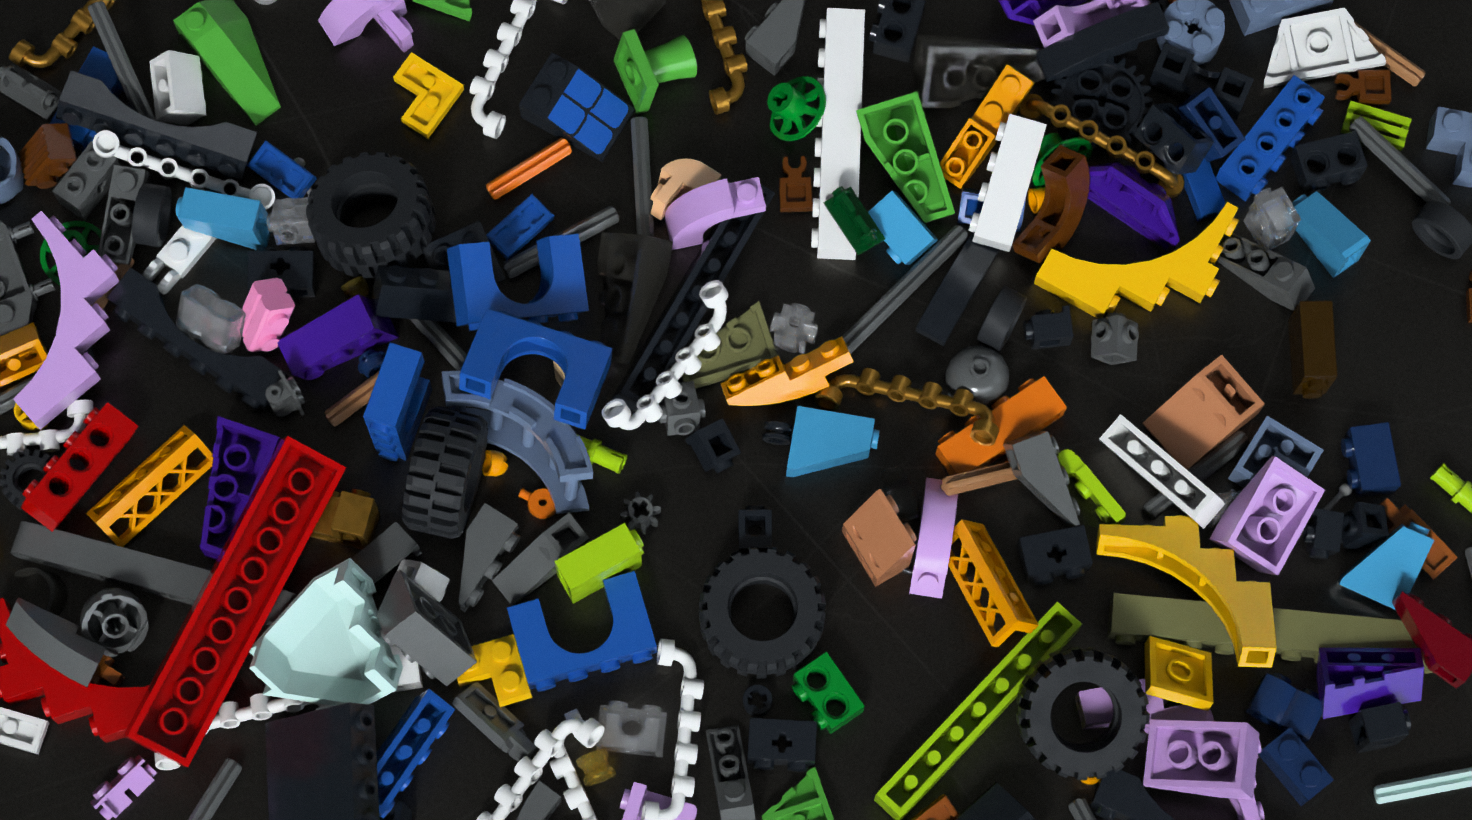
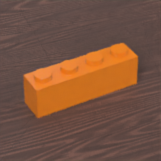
M1045 376L1037 381L1034 378L1027 380L1018 388L1019 393L1010 399L1006 395L991 406L995 419L994 424L999 428L994 445L983 446L973 441L970 437L974 422L981 419L977 415L971 417L965 423L966 428L957 434L953 430L938 440L940 445L937 446L935 455L949 475L987 467L1006 454L1003 446L1004 443L1036 431H1041L1064 416L1067 406Z

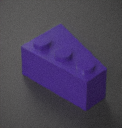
M358 294L280 339L277 343L292 376L313 380L320 377L324 371L355 358L370 349L397 339L399 336L390 317L375 316L372 299Z
M1319 648L1317 687L1323 719L1358 713L1363 709L1400 701L1401 704L1421 701L1424 663L1420 648Z

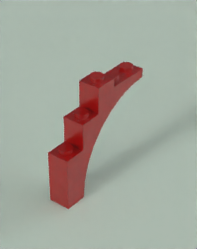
M0 598V637L2 641L0 643V658L3 663L8 662L7 665L0 666V698H3L11 706L45 695L44 698H41L45 716H51L57 724L93 713L94 716L89 717V723L94 736L99 735L105 743L124 738L123 734L149 686L111 687L89 683L88 687L68 678L32 653L9 630L6 623L12 608L4 598Z

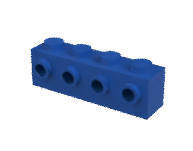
M1294 75L1245 136L1246 140L1237 146L1219 169L1216 176L1217 182L1245 202L1252 193L1258 196L1268 183V180L1265 179L1266 175L1270 170L1276 173L1287 159L1283 154L1290 146L1294 149L1305 136V133L1302 132L1303 128L1307 123L1313 126L1322 115L1324 110L1320 106L1325 97Z
M430 689L414 698L376 753L379 817H386L395 805L393 799L399 790L402 792L409 785L414 777L411 773L417 764L421 765L432 751L430 745L435 738L439 739L450 725L448 719L455 709Z

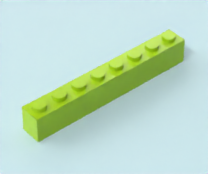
M1058 601L1038 621L1039 626L1031 634L1027 633L877 792L874 801L894 820H902L1015 700L1018 692L1021 693L1024 685L1022 682L1025 676H1030L1035 670L1033 666L1040 660L1044 662L1050 658V653L1057 650L1060 651L1079 631L1082 623Z

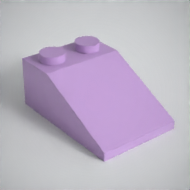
M1271 456L1224 511L1209 540L1223 549H1234V556L1256 571L1278 576L1325 490L1276 456Z
M1150 719L1143 785L1145 787L1218 798L1253 799L1259 733L1247 722Z

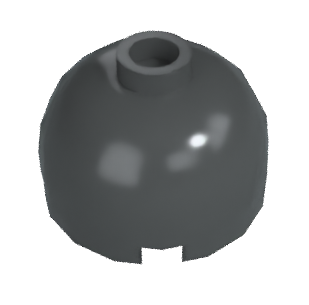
M970 345L959 350L949 361L944 375L949 396L953 397L957 389H966L974 395L973 401L986 405L988 408H992L991 406L997 400L1005 396L1010 382L1009 369L1003 356L993 348L984 345Z
M120 588L103 589L93 594L85 602L80 614V626L83 637L105 647L104 655L109 657L118 656L117 653H123L127 650L129 652L135 650L144 641L149 629L147 612L139 598L130 591Z

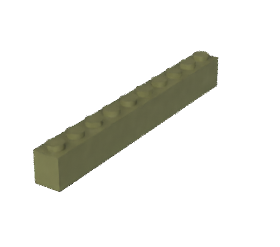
M1113 593L1110 599L1107 639H1116V644L1135 645L1136 641L1146 642L1149 636H1153L1202 650V648H1213L1217 654H1235L1234 645L1223 622L1205 601ZM1273 608L1277 645L1275 654L1281 655L1282 660L1300 661L1301 657L1314 658V662L1318 663L1319 648H1417L1402 620ZM1423 660L1424 674L1433 673L1427 668Z

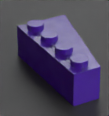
M219 416L217 418L216 442L214 443L212 455V472L209 478L208 501L205 507L200 549L204 555L213 560H217L281 440L278 436Z

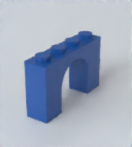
M579 234L548 236L536 240L541 282L538 292L527 304L514 302L499 290L494 279L489 242L458 244L447 248L457 326L469 325V331L478 330L486 309L504 311L512 317L522 320L529 319V321H536L540 324L548 323V317L558 316L559 322L577 320L579 313L589 311Z
M486 309L461 368L459 390L491 400L500 375L510 361L522 355H542L556 362L565 375L563 385L555 402L554 420L586 429L611 365L612 348L599 341H588L576 337L567 331H557L544 327L536 321H525L512 317L504 311Z
M390 343L363 416L374 447L379 452L378 455L390 461H397L398 458L408 459L432 391L430 380L419 377L424 365L422 352L394 343Z
M635 571L603 580L604 590L613 617V627L604 644L591 652L571 653L560 648L552 640L539 599L507 607L529 689L536 688L538 692L556 687V682L569 679V682H576L587 678L588 673L601 669V673H607L621 667L620 663L633 660L634 664H638L653 658L652 654L657 653V645Z

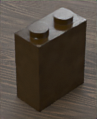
M1299 301L1288 320L1293 395L1302 394L1303 398L1315 399L1322 397V394H1326L1337 378L1332 301Z

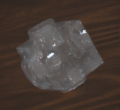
M308 197L274 200L272 212L267 215V227L269 232H273L277 245L315 243V239L308 226L309 221L306 217V207L309 204Z
M793 303L791 306L784 304L781 314L775 312L770 326V331L775 332L774 345L787 352H800L804 354L808 342L814 343L819 325L814 324L815 313L810 312L808 307L801 304ZM789 324H793L799 327L794 328L791 327Z

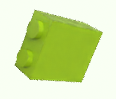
M623 523L554 561L557 576L572 603L574 604L603 588V580L632 572L641 567V555L645 554L642 548L644 544L635 529L629 531L626 524Z

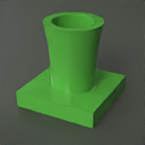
M635 29L622 33L613 60L637 115L649 111L659 83L696 77L697 63L695 54L689 40L684 35L644 51Z

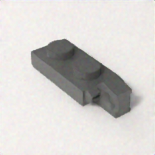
M475 681L453 700L452 705L497 747L501 748L505 753H509V756L517 762L525 756L531 757L536 746L526 737L527 735L522 729L524 724L504 706L500 707L498 700L481 684Z

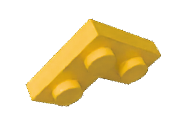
M412 52L393 76L394 82L417 95L402 116V123L427 139L430 138L464 91L463 84Z
M514 634L471 646L477 663L457 678L459 687L472 684L475 681L479 682L492 678L500 707L532 698Z

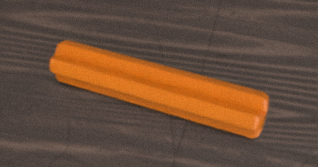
M561 137L486 184L488 193L494 200L502 197L570 155L572 152L570 144L564 137Z

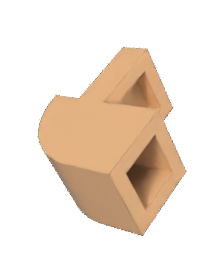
M685 158L669 162L661 169L658 185L651 195L650 199L653 201L650 214L661 221L665 216L667 208L677 198L702 185L720 180L721 174L694 159Z

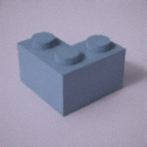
M1437 107L1429 121L1426 149L1457 155L1453 184L1472 188V113Z
M1266 416L1228 479L1245 488L1271 456H1276L1305 477H1308L1324 450L1269 416Z

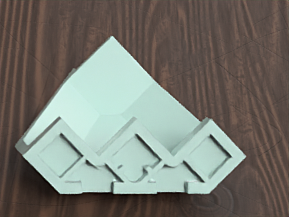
M351 558L314 577L251 647L249 652L253 655V659L249 669L266 683L262 695L332 706L349 702L369 705L397 690L403 669L399 654H392L390 645L384 641L379 633L381 625L372 594L377 592L373 580Z

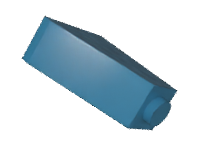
M185 187L183 197H179L176 204V216H178L177 218L186 229L254 250L260 247H267L273 221L259 200Z
M1317 191L1309 197L1303 194L1290 204L1292 209L1286 220L1333 278L1356 263L1371 241L1364 232Z
M797 406L786 476L796 477L867 459L870 448L877 449L880 430L873 429L875 419Z
M1411 522L1409 527L1400 524L1389 534V537L1380 541L1340 575L1337 582L1339 585L1396 610L1392 601L1402 591L1405 594L1410 593L1434 542L1432 537L1427 536L1430 530L1414 522Z

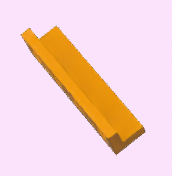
M183 425L86 514L115 545L123 547L212 467L213 454L194 432ZM198 448L206 459L197 467H186L187 456ZM168 473H179L178 484L174 488L162 489L163 478ZM144 495H154L153 507L147 512H137L138 500ZM119 518H130L129 528L119 537L109 528Z
M961 519L954 526L952 544L958 538L962 542L960 557H956L951 549L948 566L991 646L999 647L1015 630L1031 634L1039 624L984 524ZM968 562L973 563L976 568L974 582H969L966 577ZM982 587L987 588L989 592L987 608L983 607L980 603ZM996 613H1000L1006 623L998 632L994 629Z

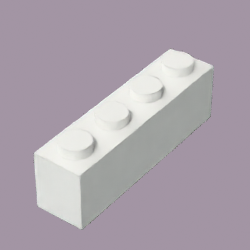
M1009 114L1007 123L1000 121L995 140L1001 141L998 153L991 152L986 170L991 171L992 175L990 182H983L978 201L983 202L980 214L974 212L969 231L975 232L972 242L1007 252L1010 251L1047 124Z
M1121 414L1099 438L1111 451L1203 529L1225 505L1212 490Z

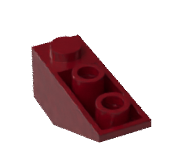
M1402 591L1394 598L1392 604L1415 646L1420 648L1427 668L1453 687L1458 688L1466 682L1472 673V635L1466 632L1462 634L1452 627V622L1446 616L1440 613L1434 614L1424 607L1425 604L1419 597L1411 593L1405 594Z

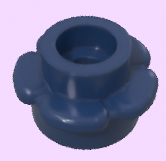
M374 349L364 352L359 358L360 363L357 367L359 372L365 374L368 379L377 373L382 366L386 355L385 352L382 350L377 352Z

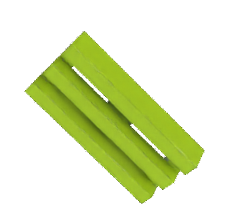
M1350 101L1340 133L1351 132L1349 130L1350 122H1353L1360 115L1367 116L1363 118L1377 131L1381 130L1399 136L1396 139L1382 135L1397 150L1402 151L1409 131L1408 128L1411 124V118Z

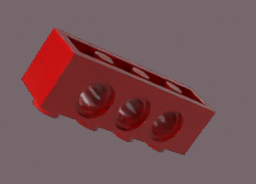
M108 402L101 410L95 407L83 421L87 426L81 434L74 431L63 445L67 449L60 458L54 455L43 468V471L47 473L40 482L34 479L22 493L26 499L21 508L51 532L57 528L133 437L139 427ZM97 435L102 437L105 445L96 446L92 443L90 436ZM78 459L82 461L85 469H74L70 464V460ZM52 483L60 484L64 488L65 494H54L50 490L49 485Z

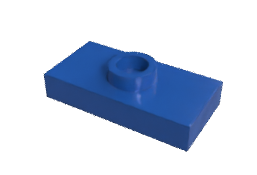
M268 141L263 143L246 165L297 204L317 180L313 174Z
M531 194L489 231L486 236L489 243L508 260L554 220V215Z

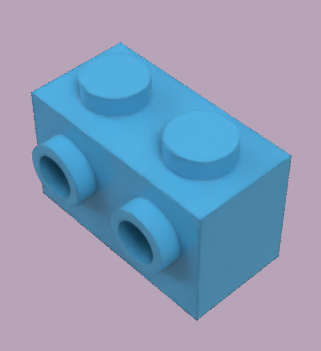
M895 191L889 192L868 211L885 237L884 241L889 246L886 252L897 264L903 262L905 265H911L938 241V238Z

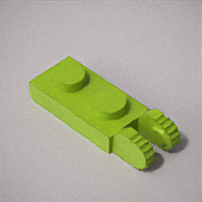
M1064 449L1061 453H1058L1059 456L1057 458L1060 466L1065 468L1069 478H1075L1077 481L1074 484L1076 490L1085 500L1090 497L1098 506L1095 512L1105 524L1111 522L1112 524L1121 525L1124 523L1125 511L1079 456L1069 449Z

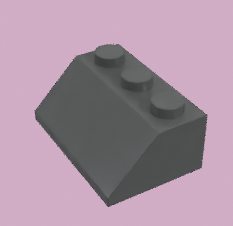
M397 571L377 613L381 625L379 633L390 646L395 644L399 647L408 661L419 663L429 678H437L444 685L448 686L477 663L462 621L403 571Z

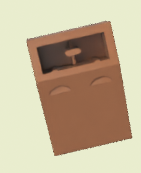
M1220 355L1196 374L1142 424L1165 451L1188 470L1258 415L1265 403L1224 356Z
M881 489L877 490L842 527L843 535L875 587L910 566L915 549L914 541L917 540L908 523L902 524L898 518L899 508L892 496H885Z

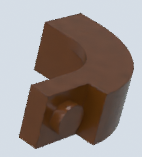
M1059 145L1040 166L1045 180V196L1042 206L1034 220L1012 243L1015 253L1039 264L1049 254L1051 249L1056 247L1062 250L1068 243L1081 220L1089 193L1090 175L1085 155L1062 145Z

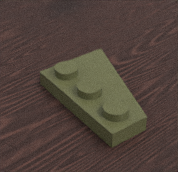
M758 301L752 305L748 311L738 318L735 317L726 323V326L717 332L721 339L720 345L712 351H705L703 349L697 356L702 363L701 368L691 375L683 373L681 378L683 382L694 381L695 389L727 380L734 374L743 373L757 366L759 362L778 356L760 302Z

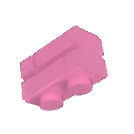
M272 278L254 281L235 326L240 336L244 337L243 342L247 350L252 353L259 351L269 352L277 348V342H279L286 326L289 324L295 303L290 294H287V288L282 279Z

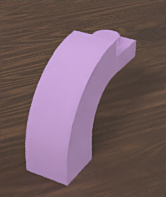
M332 0L324 9L318 21L333 45L336 46L360 36L367 23L375 15L400 0Z
M1094 0L1083 5L1071 7L1056 5L1033 20V23L1044 48L1096 23L1148 5L1150 1Z
M759 177L728 183L727 179L711 182L683 194L672 202L665 212V223L671 249L676 250L703 244L704 232L711 226L724 220L765 212L766 204Z
M926 477L909 594L942 598L958 494L947 496L941 490L942 480Z

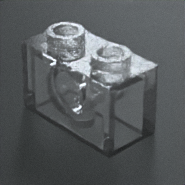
M1283 187L1274 191L1271 188H1267L1256 194L1244 219V223L1256 244L1269 250L1289 241L1301 221L1299 214Z
M609 701L608 706L600 705L598 722L604 726L605 730L603 736L596 744V750L663 758L667 712H661V707L654 705H642L641 709L628 708L627 703L619 701ZM631 720L639 722L642 726L641 731L634 736L627 735L622 730L624 724Z

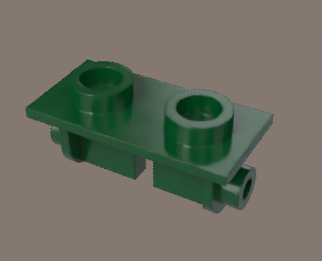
M843 186L837 188L832 192L834 197L823 202L857 255L885 240V237L851 186L847 189H844Z

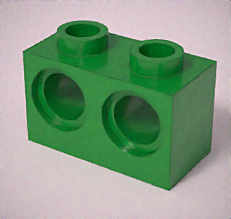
M827 652L794 673L793 681L795 684L791 687L802 703L806 700L814 710L810 714L821 730L826 727L828 732L832 734L863 713L864 704ZM813 674H819L825 679L826 684L822 688L814 689L809 686L807 678ZM832 701H837L844 706L845 711L840 716H832L827 712L826 705Z

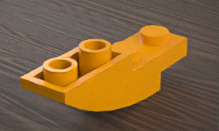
M1008 64L1005 66L972 118L968 119L941 160L940 166L946 180L962 189L996 144L997 140L995 138L1000 121L1007 123L1009 114L1016 115L1019 110L1018 107L1035 83L1033 80Z
M841 336L835 340L826 341L819 348L807 354L794 357L786 364H783L779 355L771 359H765L759 362L757 366L743 373L732 375L727 381L721 383V387L729 405L758 406L798 399L829 387L826 375L854 361Z

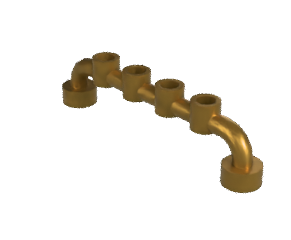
M89 0L83 8H80L73 15L68 27L55 37L50 49L45 54H33L35 47L25 39H22L11 51L9 60L19 67L28 64L32 67L44 68L52 65L61 55L67 59L70 58L78 47V43L74 41V38L80 31L89 34L95 27L88 6L97 1H103L108 10L116 0Z
M701 0L704 16L709 21L713 31L715 45L721 52L725 71L732 81V88L727 92L723 87L709 90L711 106L717 115L728 112L730 110L729 104L737 101L743 94L745 83L742 73L747 72L748 68L744 55L742 53L735 55L731 46L737 43L733 26L724 27L721 17L726 16L723 0Z
M1037 94L1026 95L1020 104L1019 112L1023 118L1036 121L1045 115L1051 119L1055 127H1066L1077 133L1079 137L1085 138L1090 143L1094 142L1106 149L1110 157H1121L1134 164L1137 172L1141 174L1150 173L1159 178L1158 185L1163 187L1171 198L1177 197L1182 192L1184 179L1181 174L1171 173L1165 167L1156 163L1152 153L1148 151L1138 153L1127 147L1123 137L1118 135L1109 137L1098 131V125L1094 121L1085 120L1082 122L1071 116L1067 106L1061 104L1053 106L1045 102ZM1062 112L1066 115V118L1058 120L1055 118V114ZM1092 128L1094 134L1090 136L1085 135L1083 129ZM1113 143H1119L1122 146V149L1120 151H1114L1111 148V145ZM1142 158L1148 159L1150 165L1146 167L1141 166L1139 160Z
M871 368L863 369L860 376L844 374L835 377L829 382L830 386L817 391L814 398L815 403L820 408L835 411L839 408L843 398L840 389L852 387L857 388L864 395H873L874 393L887 395L895 402L910 400L919 402L922 407L927 409H935L936 407L950 409L952 413L958 416H966L968 413L977 415L981 419L974 422L970 437L973 441L983 446L994 445L999 433L998 426L994 424L995 419L992 411L986 405L973 401L974 395L970 391L957 389L953 397L943 395L942 387L934 382H926L922 390L911 387V380L903 375H895L891 383L880 381L881 375L879 372Z

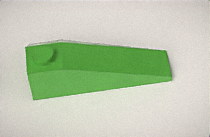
M233 0L199 1L173 20L180 37L200 57L201 62L255 126L281 108L248 18Z
M916 91L856 110L865 142L922 221L927 223L955 214L918 92Z

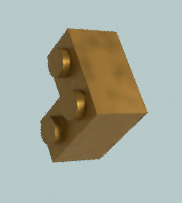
M352 489L351 493L334 491L310 537L364 549L373 541L380 517L375 500L370 498V493L358 489Z

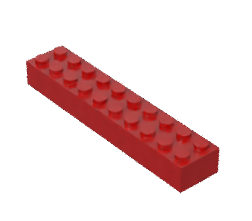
M289 436L280 440L123 734L124 737L183 767H189L346 469L345 466Z

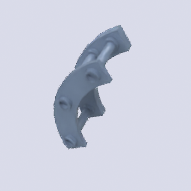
M442 371V385L446 407L453 406L450 409L482 416L488 422L487 443L509 451L527 463L537 473L551 495L556 514L589 511L586 492L581 480L593 479L590 457L581 437L576 435L571 426L554 420L555 406L528 387L506 378L504 381L498 380L490 400L459 390L460 371Z

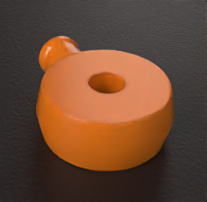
M525 488L521 489L518 497L528 501L527 506L533 516L539 519H547L555 514V506L548 489L540 488L534 492H530ZM545 501L546 505L541 506L539 505L540 502Z

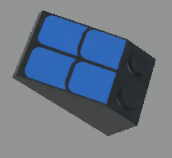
M554 53L550 54L519 103L521 118L559 139L564 137L570 145L601 162H604L635 112V108L580 67Z

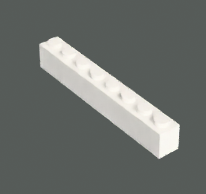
M827 8L826 19H820L819 38H825V48H819L818 67L824 68V78H818L817 81L824 87L826 107L820 122L816 126L822 127L821 138H815V157H821L820 168H814L813 187H819V198H813L812 217H818V228H812L811 247L817 248V258L855 260L856 258L855 250L823 202L834 197L832 192L841 186L844 189L851 186L859 198L861 126L856 110L862 109L865 9Z

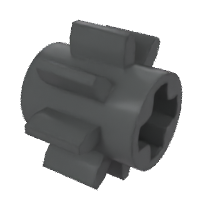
M637 491L635 499L632 501L628 499L623 500V504L628 511L620 513V517L622 520L629 519V531L636 527L641 529L643 534H646V527L650 524L655 527L658 526V521L653 515L661 513V506H652V494L646 499L640 497V493ZM643 508H646L647 516L640 515L638 518L635 517V509L641 511Z

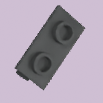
M14 63L8 67L5 65L0 67V92L48 120L58 107L62 92Z
M278 371L281 380L270 385L265 393L273 413L278 417H285L298 409L302 416L305 415L301 407L305 400L292 376L286 379L282 371Z

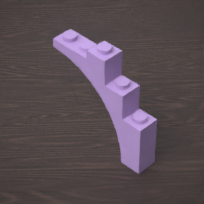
M42 211L35 215L32 221L46 239L56 261L61 285V312L56 336L45 361L33 379L13 398L40 430L101 380L95 371L99 365L85 351L110 331L105 323V320L109 317L97 303H93L119 282L114 273L118 268L106 254L100 257L94 249L87 254L75 239L69 242L62 234L66 229L54 215L48 219Z
M1145 678L1139 679L1142 684L1141 688L1145 693ZM1102 687L1079 691L1075 696L1082 730L1109 727L1113 717V704L1108 693ZM1147 695L1149 704L1146 705V709L1150 713V719L1214 721L1210 709L1206 711L1187 705L1164 708L1167 700ZM1150 720L1149 724H1145L1144 731L1149 734ZM1260 739L1258 743V753H1261ZM1254 793L1253 799L1229 798L1236 811L1238 820L1265 819L1262 804L1260 801L1256 802Z

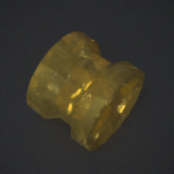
M606 748L590 752L576 760L578 768L584 772L583 781L585 786L596 785L616 775L614 767L610 766L607 760L609 753Z

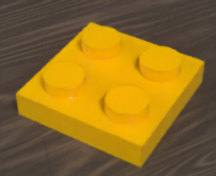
M1149 636L1144 644L1145 693L1209 711L1213 704L1211 653Z

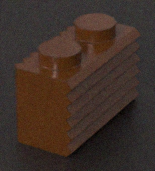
M42 124L20 150L18 155L21 156L20 161L24 168L22 172L25 174L23 178L26 179L25 184L27 186H37L39 189L51 188L57 184L58 179H61L60 177L68 172V168L72 166V163H75L74 161L77 160L69 124Z

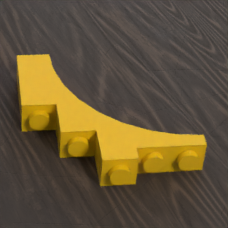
M1227 202L1215 220L1194 240L1172 253L1150 261L1126 265L1098 264L1075 259L1051 249L1035 277L1034 284L1097 319L1103 318L1106 312H1114L1121 299L1116 294L1151 312L1155 304L1162 306L1171 290L1165 287L1166 285L1201 303L1205 295L1211 298L1220 280L1215 278L1219 268L1209 262L1216 263L1224 249L1223 246L1219 245L1224 234L1230 237L1236 228L1239 220L1234 217L1238 207Z
M1182 515L1165 516L1163 526L1099 524L1096 541L1097 555L1130 559L1148 564L1174 576L1201 596L1223 622L1234 645L1238 667L1272 668L1277 645L1270 582L1237 581L1234 549L1200 548L1198 524L1192 518Z

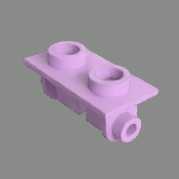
M140 755L135 759L132 757L126 759L117 769L119 774L110 783L104 781L92 793L94 799L90 803L95 809L100 805L103 806L99 812L106 820H110L112 817L116 819L133 802L124 793L128 788L138 797L155 781L153 777L157 772L149 764L142 768L141 765L145 760Z

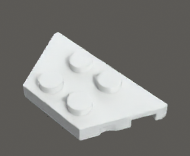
M1345 8L1282 19L1263 85L1264 88L1285 85L1294 75L1302 81L1384 66L1386 60L1383 54H1379L1371 44L1365 32L1354 23L1353 17Z

